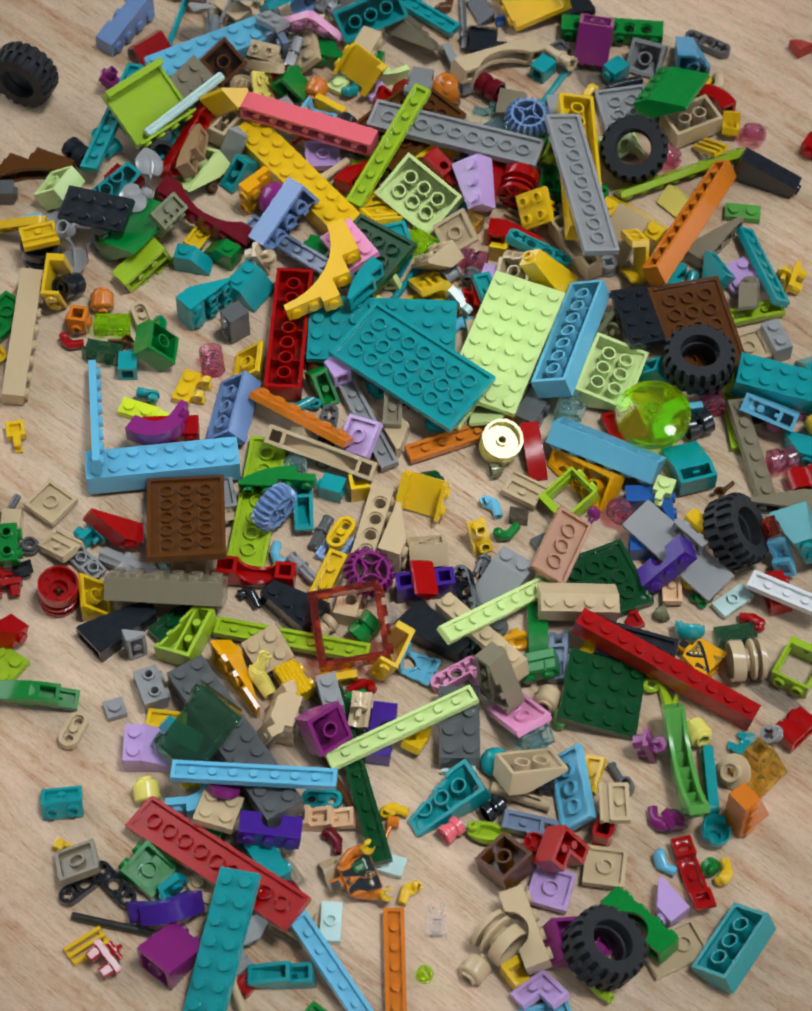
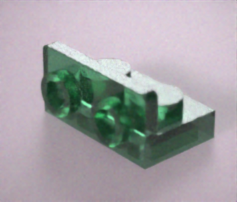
M88 338L86 346H82L81 349L82 358L86 361L96 359L97 363L108 366H118L119 351H124V345Z
M752 622L713 627L716 647L724 651L727 641L740 639L745 647L748 638H751L754 642V639L758 637V634L754 632Z

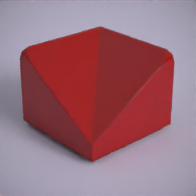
M797 39L789 41L788 48L798 59L812 53V43Z

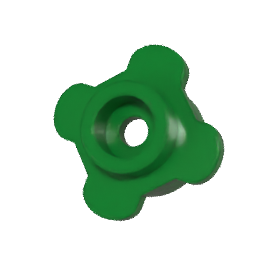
M696 591L695 594L690 595V600L696 602L699 608L706 607L708 602L704 598L701 599V596Z

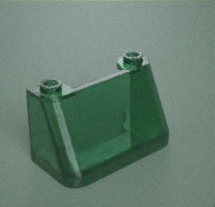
M202 681L200 685L196 683L190 691L192 695L190 701L166 731H163V733L159 731L152 740L154 742L153 747L170 763H172V760L210 761L241 720L242 709L206 682Z

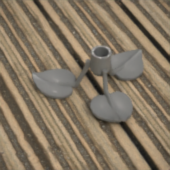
M203 0L206 4L188 3L189 8L193 12L200 9L207 10L205 31L208 32L219 29V24L223 23V18L231 2L252 1L259 6L261 5L257 0H228L221 17L218 18V14H210V9H217V7L210 5L209 0Z
M143 148L135 158V167L142 172V175H148L146 183L141 190L137 184H126L119 193V196L134 199L135 205L132 212L143 211L146 208L147 199L154 198L152 190L147 188L152 179V175L160 176L163 171L161 158L155 151L149 148Z
M59 211L42 215L47 217V221L54 220L59 239L61 240L65 237V240L69 242L72 250L68 249L62 254H65L73 267V273H81L87 264V253L82 248L76 249L70 237L75 235V228L90 229L92 227L76 223L71 224L64 219L59 220L57 218ZM92 228V232L96 235H104L109 232Z

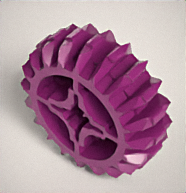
M366 547L361 550L358 548L354 553H350L344 561L342 568L344 572L343 579H347L346 585L352 586L350 591L356 590L357 596L363 594L364 599L368 596L373 599L376 596L380 597L387 593L389 587L393 585V579L395 578L393 573L395 567L390 566L392 560H386L387 554L382 556L380 555V550L374 552L373 547L369 550Z

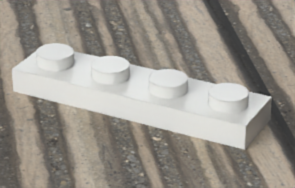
M754 569L746 589L812 616V593Z

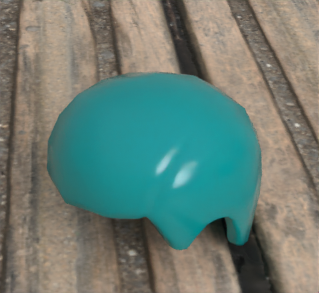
M675 621V634L680 640L685 639L687 642H694L704 636L705 625Z
M500 747L489 748L481 755V770L489 777L495 778L492 775L495 753L506 752Z
M717 813L709 814L701 824L700 835L707 845L721 847L730 840L731 827L727 825L725 816Z

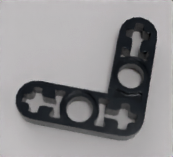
M103 860L99 862L101 869H105L104 874L98 873L93 875V877L90 876L82 879L91 882L89 887L81 888L79 884L82 880L65 885L59 891L61 905L73 907L101 886L118 906L128 911L126 905L128 902H124L121 893L124 892V895L128 899L131 898V901H137V896L111 865ZM113 881L121 884L116 890L109 888V884ZM65 894H72V899H65Z

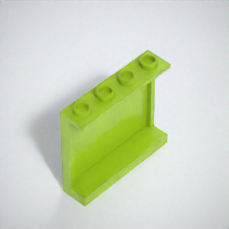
M161 57L108 89L101 96L136 149L148 147L153 143L151 140L154 138L159 140L166 135L165 131L168 129L173 131L180 126L179 122L182 120L187 122L194 117L192 114L196 111V108L191 110L188 107L152 136L147 137L144 133L145 128L184 99L162 68L164 61Z

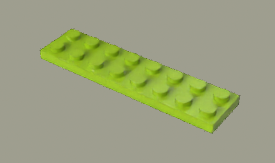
M251 435L243 478L260 470L285 466L287 450L265 443V437ZM240 491L227 555L238 556L244 563L251 566L265 567L272 530L270 532L260 530L256 527L251 517L253 508L263 494L260 492L246 494Z

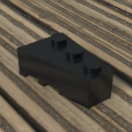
M273 580L260 591L263 606L290 629L311 632V626L315 622H319L325 613L330 615L329 602L277 580Z

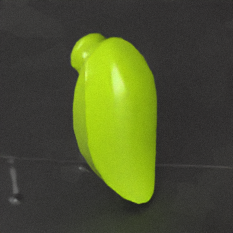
M470 821L466 827V831L472 839L488 845L503 832L500 825L488 821Z

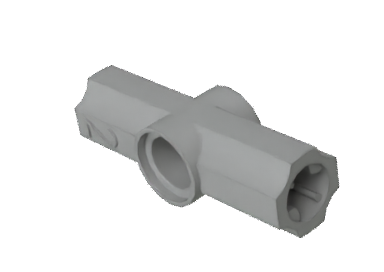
M106 546L102 548L98 560L103 565L112 569L114 567H125L126 570L144 568L145 571L153 572V569H157V567L140 561L136 555L130 552L123 554Z

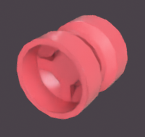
M455 816L448 819L445 825L442 824L437 828L438 835L448 845L455 841L456 836H462L466 832L464 825Z

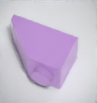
M660 877L657 885L655 915L661 919L663 925L669 928L688 916L690 906L663 877Z

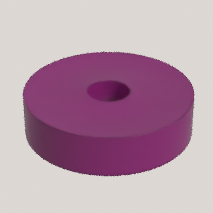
M207 785V791L211 795L222 799L238 797L241 785Z

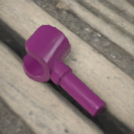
M592 506L587 512L590 516L587 522L590 524L600 518V510Z

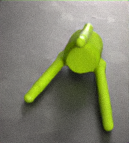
M550 139L542 155L543 159L540 162L542 168L548 164L558 167L553 149L549 152L551 147Z

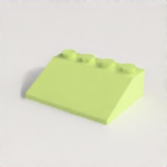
M409 152L375 192L379 198L428 238L435 232L433 225L455 213L465 201L461 194Z
M597 332L570 400L585 407L626 412L649 352L639 348L630 350L628 344Z

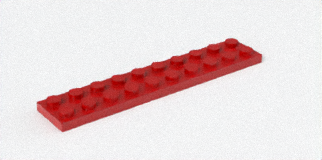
M154 796L148 798L125 824L127 830L144 841L149 840L162 853L214 887L217 882L220 866L262 875L253 912L285 933L312 901L309 895L203 827L192 824V820Z

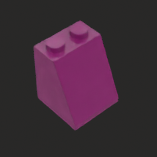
M581 13L574 56L578 59L577 65L586 66L588 64L602 69L603 64L608 62L615 18Z
M171 922L137 947L140 966L172 991L195 966L201 938L198 936L193 937L183 924Z

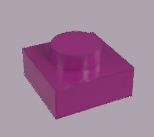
M666 808L661 812L669 830L682 831L687 827L684 816L678 809Z

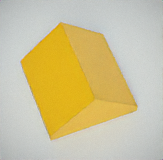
M220 88L200 96L199 100L215 117L238 109L248 93V88Z
M262 340L236 353L233 376L247 371L261 381L264 364V342Z
M79 573V594L83 622H88L113 612L112 601L104 600V581Z

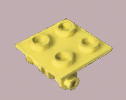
M251 71L253 93L275 99L273 89L270 86L273 82L271 73Z

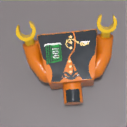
M366 839L363 845L358 844L345 851L339 860V864L336 866L339 877L329 881L333 892L344 888L349 896L363 900L383 899L384 901H390L394 897L393 895L388 896L386 894V891L389 892L393 889L391 886H387L383 891L381 890L383 885L370 856L376 846L372 848L367 846L371 843V839Z

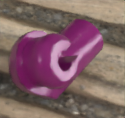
M649 806L647 810L650 826L660 832H668L669 828L665 820L658 815V807Z

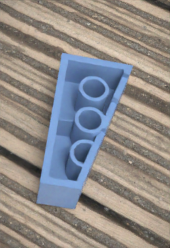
M124 0L126 3L121 9L117 8L114 12L113 20H108L96 35L97 48L112 57L120 52L128 42L132 41L138 32H141L154 19L153 0Z
M288 177L255 227L252 228L248 237L254 242L258 241L261 247L266 250H274L287 236L286 232L296 227L297 220L302 215L306 216L310 212L309 207L312 204L316 205L320 200L305 186Z

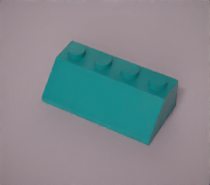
M357 0L333 11L346 44L355 41L363 26L380 30L409 17L402 0Z
M734 902L691 965L692 970L715 988L734 994L776 931L769 913Z

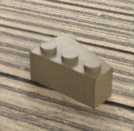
M492 641L475 655L479 689L482 695L509 714L524 702L525 698L507 651Z

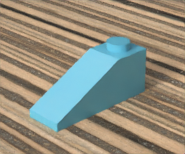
M748 392L740 407L741 411L790 432L793 431L800 415L798 411Z

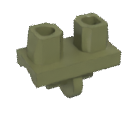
M612 308L610 312L605 311L597 332L609 337L621 335L622 328L620 327V322L617 321L615 309Z

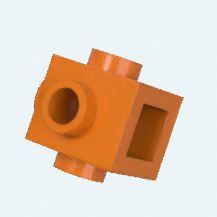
M71 304L69 312L65 316V324L68 326V331L74 334L87 335L88 328L92 327L93 318L90 317L89 307Z

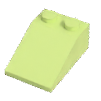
M207 147L205 160L199 162L196 175L185 179L181 174L173 179L181 183L185 191L191 192L220 178L231 163L220 150Z

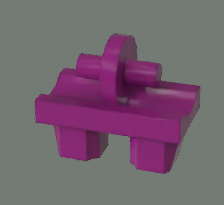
M113 66L101 70L98 81L105 87L104 92L118 84L120 80L117 77L118 71Z
M643 728V734L633 735L632 746L634 749H637L638 758H648L651 764L657 763L655 753L661 754L668 747L667 740L661 736L654 738L649 728Z

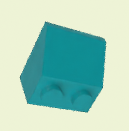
M248 260L230 276L232 280L233 301H239L246 309L253 313L274 293L275 286L265 272Z

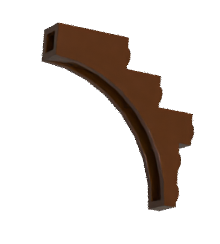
M39 147L36 148L34 153L30 154L29 159L10 152L7 158H4L2 161V165L0 164V180H14V183L25 180H45L51 171L71 165L76 169L75 160Z

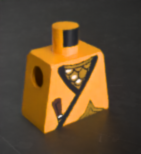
M702 638L698 639L693 645L684 639L677 647L683 653L682 662L709 677H712L726 663L728 653Z

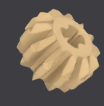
M235 74L230 82V88H248L249 92H253L252 77Z

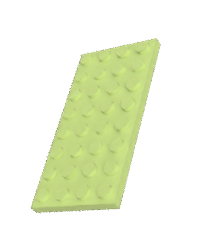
M496 270L460 352L462 356L496 376L495 382L478 400L476 405L515 417L561 308L565 292Z

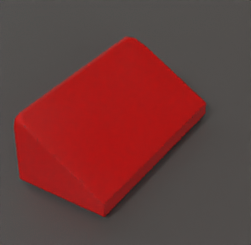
M426 560L409 561L415 595L426 600L437 596L439 592L433 562Z

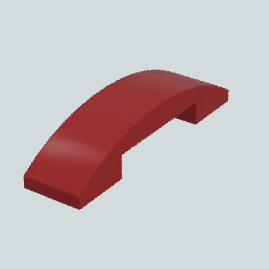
M686 835L670 839L678 872L696 912L717 907L711 888L707 886L704 875L701 872L696 857L697 851L691 836Z

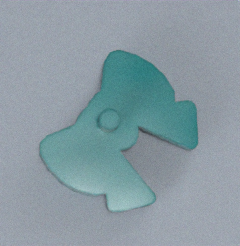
M739 732L737 733V737L740 739L739 745L728 741V750L745 757L746 752L752 746L759 743L758 737L753 733Z

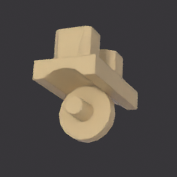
M258 241L253 242L252 248L245 249L244 259L259 266L266 275L270 274L268 266L275 262L276 253L272 249L264 250Z
M352 691L348 719L349 727L369 728L373 692Z

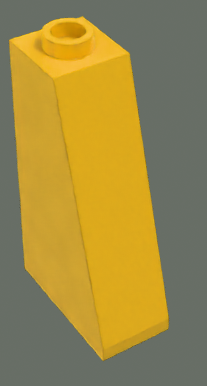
M540 249L525 251L519 265L532 282L565 292V294L570 282H577L578 279L576 274Z

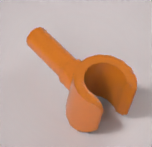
M398 816L388 817L385 831L387 839L392 828H399L400 820Z

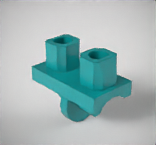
M87 523L88 527L86 529L79 526L73 531L74 537L83 541L85 549L91 544L95 545L97 542L104 544L107 541L105 537Z

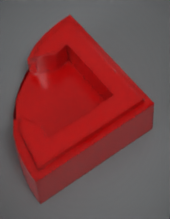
M636 609L628 614L625 625L639 629L645 627V623Z
M247 971L236 980L240 992L245 999L251 996L255 988L248 986Z

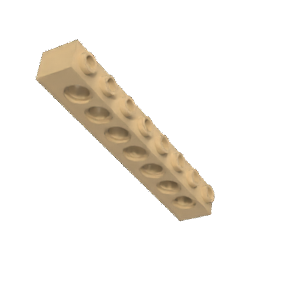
M371 485L351 553H354L358 548L361 550L364 547L367 550L373 547L374 552L378 551L379 543L392 514L390 512L391 508H394L395 505L394 489ZM343 579L334 606L333 618L339 624L350 626L354 621L358 622L359 616L363 613L362 605L367 603L368 597L364 599L363 594L357 596L356 590L350 591L352 586L346 585L347 579Z

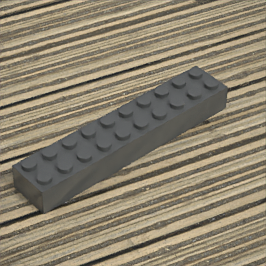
M202 654L167 672L170 688L189 713V716L200 732L204 733V738L221 762L278 765ZM241 786L240 791L255 812H262L261 821L268 828L278 827L281 824L282 815L297 817L305 813L303 799L295 788Z

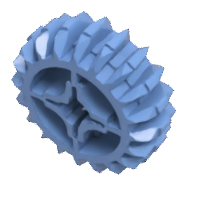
M526 96L523 99L518 97L517 101L512 100L511 104H508L504 113V122L507 129L511 132L538 138L539 135L543 136L547 132L544 118L546 114H551V112H549V107L545 105V102L540 103V100H534L533 96L530 99H527Z
M279 482L264 492L253 508L251 515L256 527L264 532H270L275 530L276 527H280L282 522H285L297 501V494L292 487Z

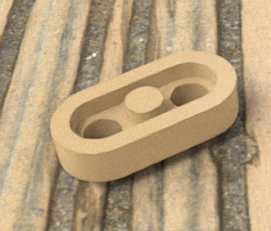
M137 301L131 305V315L136 327L148 319H154L147 303Z
M76 711L70 714L58 736L59 743L64 749L75 748L87 730L89 721L84 712ZM78 722H81V723H82V724L79 725V726L75 725V724L78 723Z

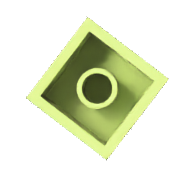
M72 165L51 171L33 196L46 211L56 210L61 207L69 185L81 187L85 180Z

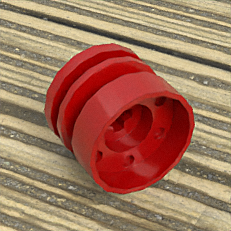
M511 163L504 168L497 196L499 201L508 208L518 210L515 196L536 189L540 178L539 173L528 164Z
M61 565L45 569L37 581L40 607L46 614L53 617H66L72 614L78 608L80 602L77 575L70 568Z

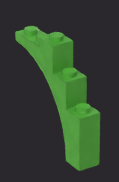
M682 703L661 705L664 738L668 743L665 753L670 757L672 782L676 785L678 810L686 816L703 817L705 813H710V804L703 794L696 773L687 728L685 706Z

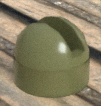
M500 463L489 464L491 478H498L503 474L504 469Z
M665 605L655 609L654 616L656 620L660 622L670 620Z

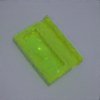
M415 225L411 231L408 230L411 240L417 243V248L413 253L416 257L421 253L425 254L431 244L440 242L439 239Z

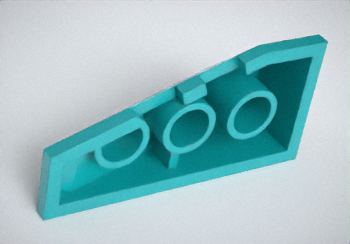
M466 758L446 772L445 778L438 786L434 787L430 797L423 801L408 819L418 837L437 829L442 824L445 825L452 816L459 818L476 810L481 804L492 798L490 792Z

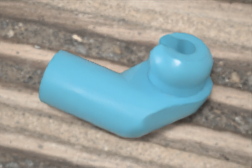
M483 495L480 498V504L492 511L494 519L498 520L503 517L501 506L497 499L487 495Z
M273 541L270 555L273 564L276 561L286 562L285 557H280L282 546L280 541Z
M661 848L654 851L653 860L656 869L674 877L678 867L668 863L666 851Z

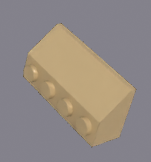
M537 582L538 620L576 621L585 607L607 620L617 622L620 614V601L616 584Z

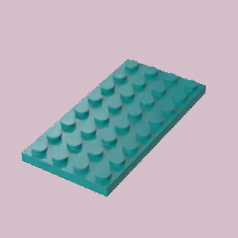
M341 296L343 305L337 309L326 312L325 308L322 307L317 311L309 313L306 362L324 363V361L330 358V352L376 301L455 351L457 301L368 297L353 311H350L347 296Z
M377 301L330 352L331 357L449 433L455 429L496 380V376Z

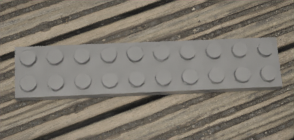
M377 99L366 127L386 133L402 105ZM425 110L420 111L405 136L406 139L471 155L478 153L490 157L492 160L507 164H528L536 169L545 146L544 139Z
M546 114L544 120L583 256L618 255L620 249L580 114Z

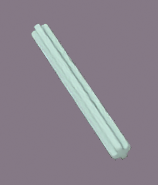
M221 72L215 74L145 128L144 133L147 137L155 134L198 101L200 96L207 94L225 79L224 75Z

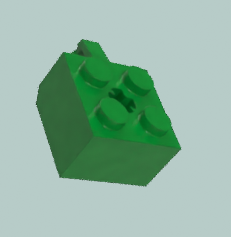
M158 316L153 320L148 319L137 325L133 355L157 371L162 372L175 365L179 338L165 329V319Z

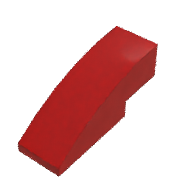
M538 421L519 423L523 434L522 454L527 476L536 481L548 480Z

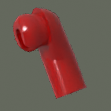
M67 332L59 334L60 344L67 349L85 348L84 339L72 340Z
M360 678L346 687L348 692L365 689L367 692H373L374 694L377 691L376 683L373 680Z

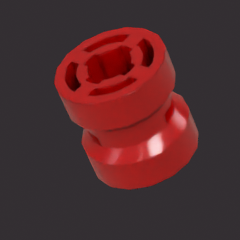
M530 832L524 838L523 846L533 853L534 858L543 837L538 832Z

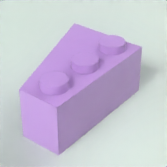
M477 153L452 163V168L468 209L479 213L495 209L492 158Z

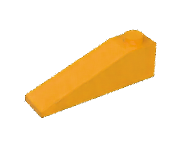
M553 448L547 464L559 477L571 466L576 470L580 469L586 475L585 479L589 483L592 481L599 488L597 492L600 499L592 506H595L600 511H604L619 495L625 479L624 476L614 470L604 469L602 465L589 463L579 456H571L562 449L557 450ZM575 479L569 484L571 489L583 498L582 500L590 494Z
M232 640L210 641L213 664L256 718L260 717V706L248 675L241 647L238 644L235 645Z

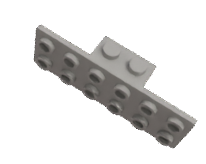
M647 500L622 525L624 529L662 562L666 557L664 546L676 536L680 535L690 541L697 560L678 576L707 602L734 577L731 571L706 550L708 542L703 534L697 533L692 529L688 521L682 520L680 517L672 521L650 500Z

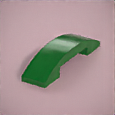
M538 601L527 606L528 653L548 649L549 647L548 620H538Z

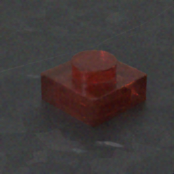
M774 515L760 521L766 539L773 538L781 533L780 524Z

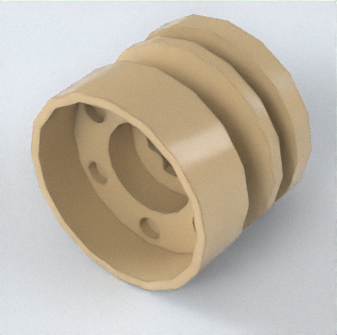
M756 637L754 642L751 638H748L745 647L740 639L726 642L725 652L728 653L726 667L731 682L745 681L748 672L752 680H756L757 677L760 679L767 678L768 654L761 637Z
M500 909L492 912L479 925L471 938V943L476 947L479 946L481 952L484 953L489 950L487 957L498 967L517 954L528 935L518 924L515 923L510 926L511 918L505 916V913Z

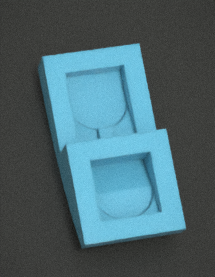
M787 536L769 538L767 546L773 557L771 564L774 571L782 569L785 576H796V566Z

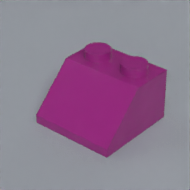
M339 701L310 708L295 717L309 754L322 757L353 738Z

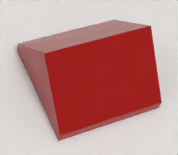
M156 30L128 47V49L139 63L145 67L144 57L170 48L171 45L163 31Z

